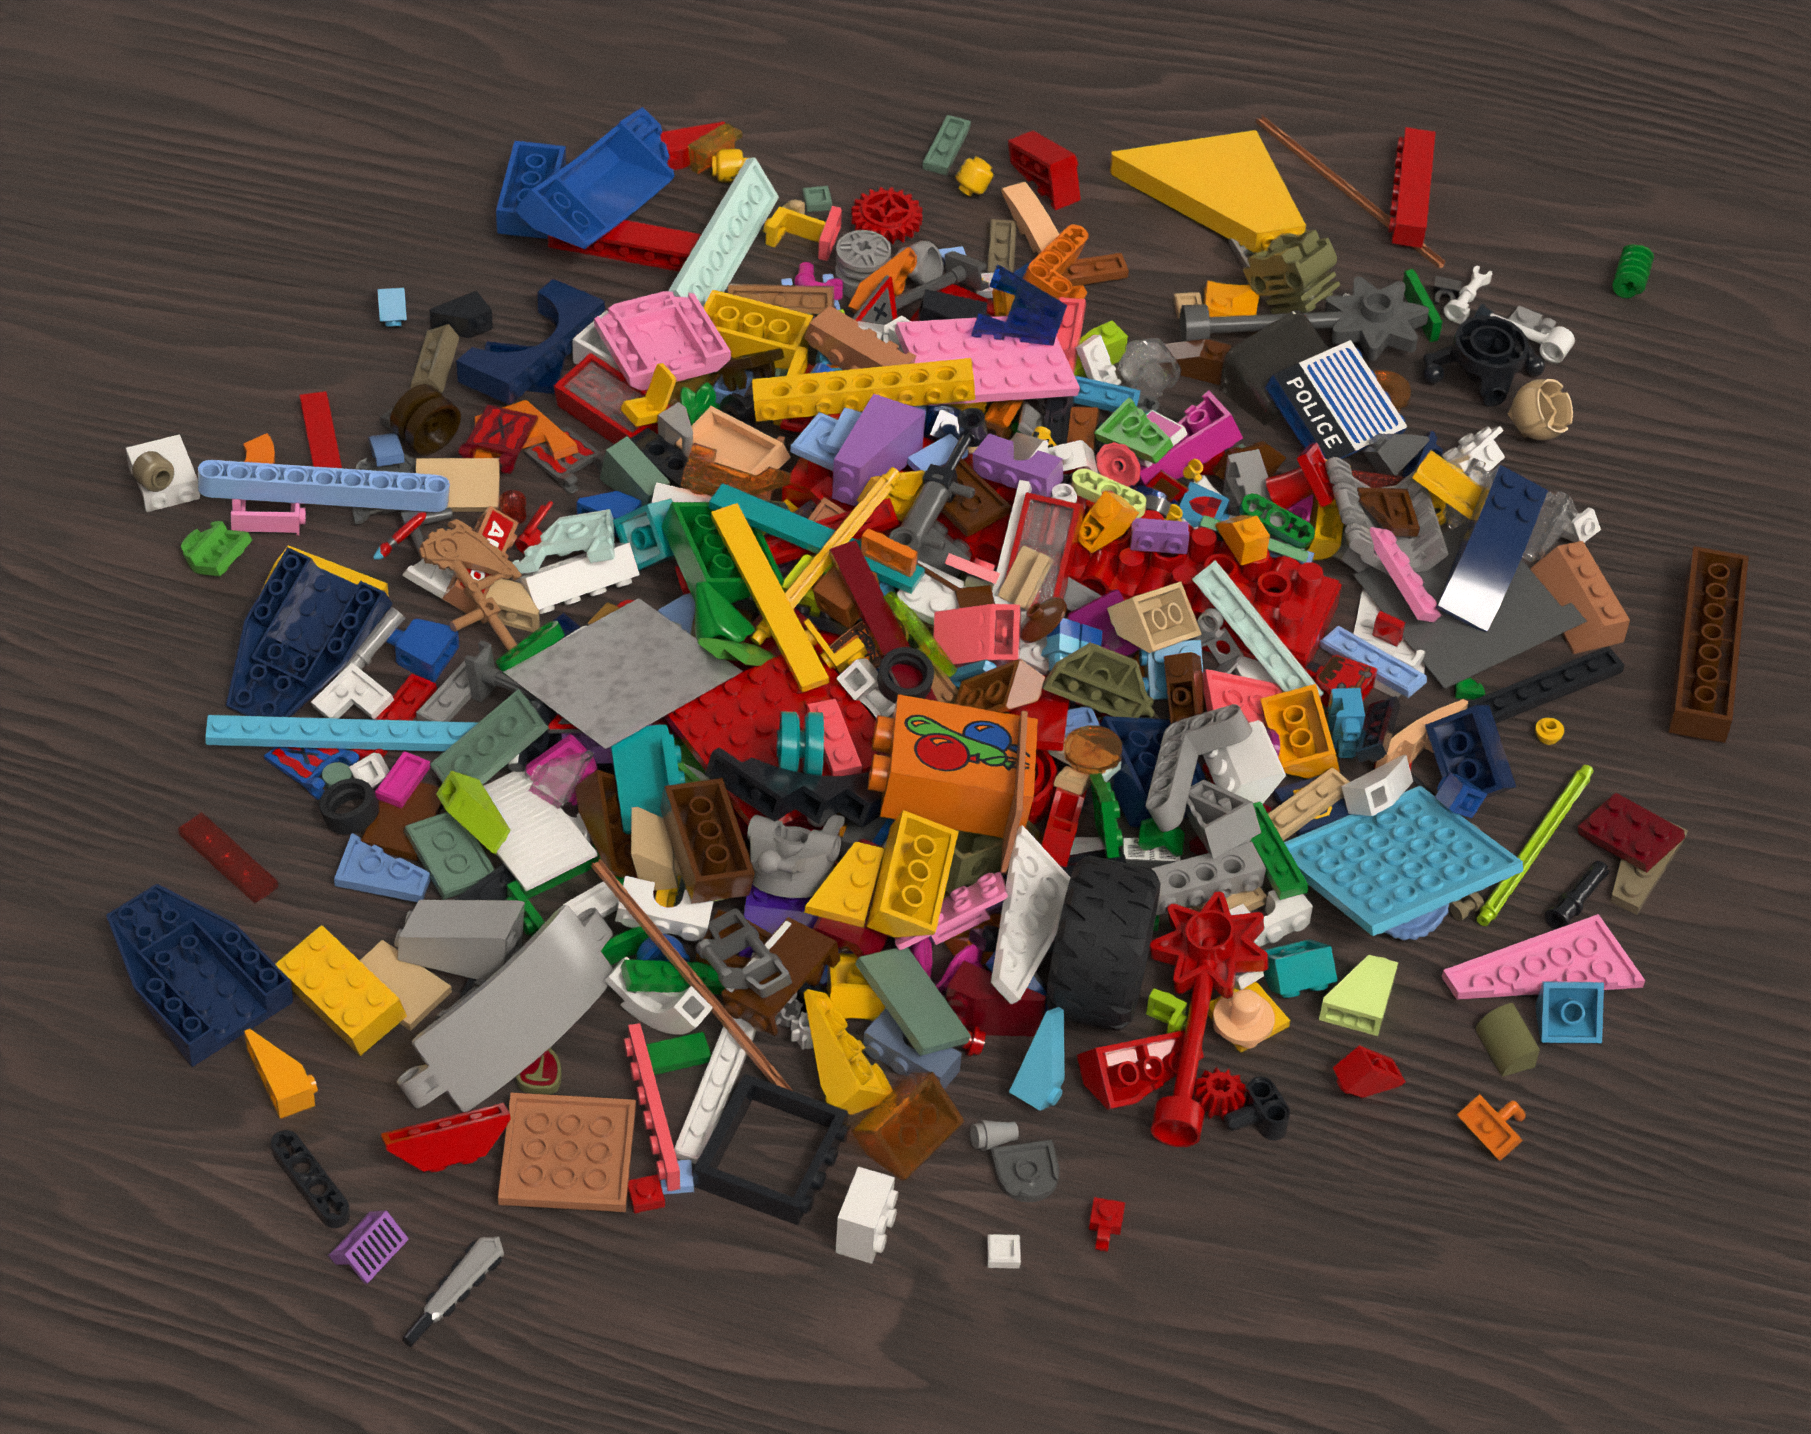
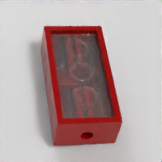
M592 353L588 354L554 385L557 406L613 444H616L626 436L630 439L646 428H650L658 434V422L635 426L620 410L623 401L645 397L647 390L642 391L631 387L621 372Z
M1026 492L1006 578L1022 546H1026L1054 560L1032 605L1040 604L1054 597L1064 600L1085 508L1078 503Z

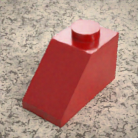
M1360 1045L1333 1067L1338 1077L1337 1084L1346 1094L1350 1093L1361 1098L1384 1092L1406 1083L1393 1058Z

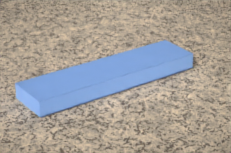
M1337 626L1320 640V648L1332 655H1339L1377 668L1376 680L1407 698L1427 683V675L1340 626Z

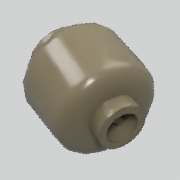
M154 451L144 452L138 456L132 468L135 480L152 492L166 489L174 478V467L171 462Z

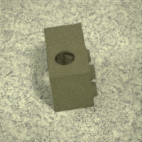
M956 830L959 832L945 890L951 894L953 890L959 887L966 886L967 888L977 883L978 879L985 874L1001 872L1002 838Z

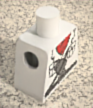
M1082 440L1049 447L1047 450L1048 454L1063 459V480L1060 484H1072L1073 473L1079 469H1089L1098 473L1094 451Z

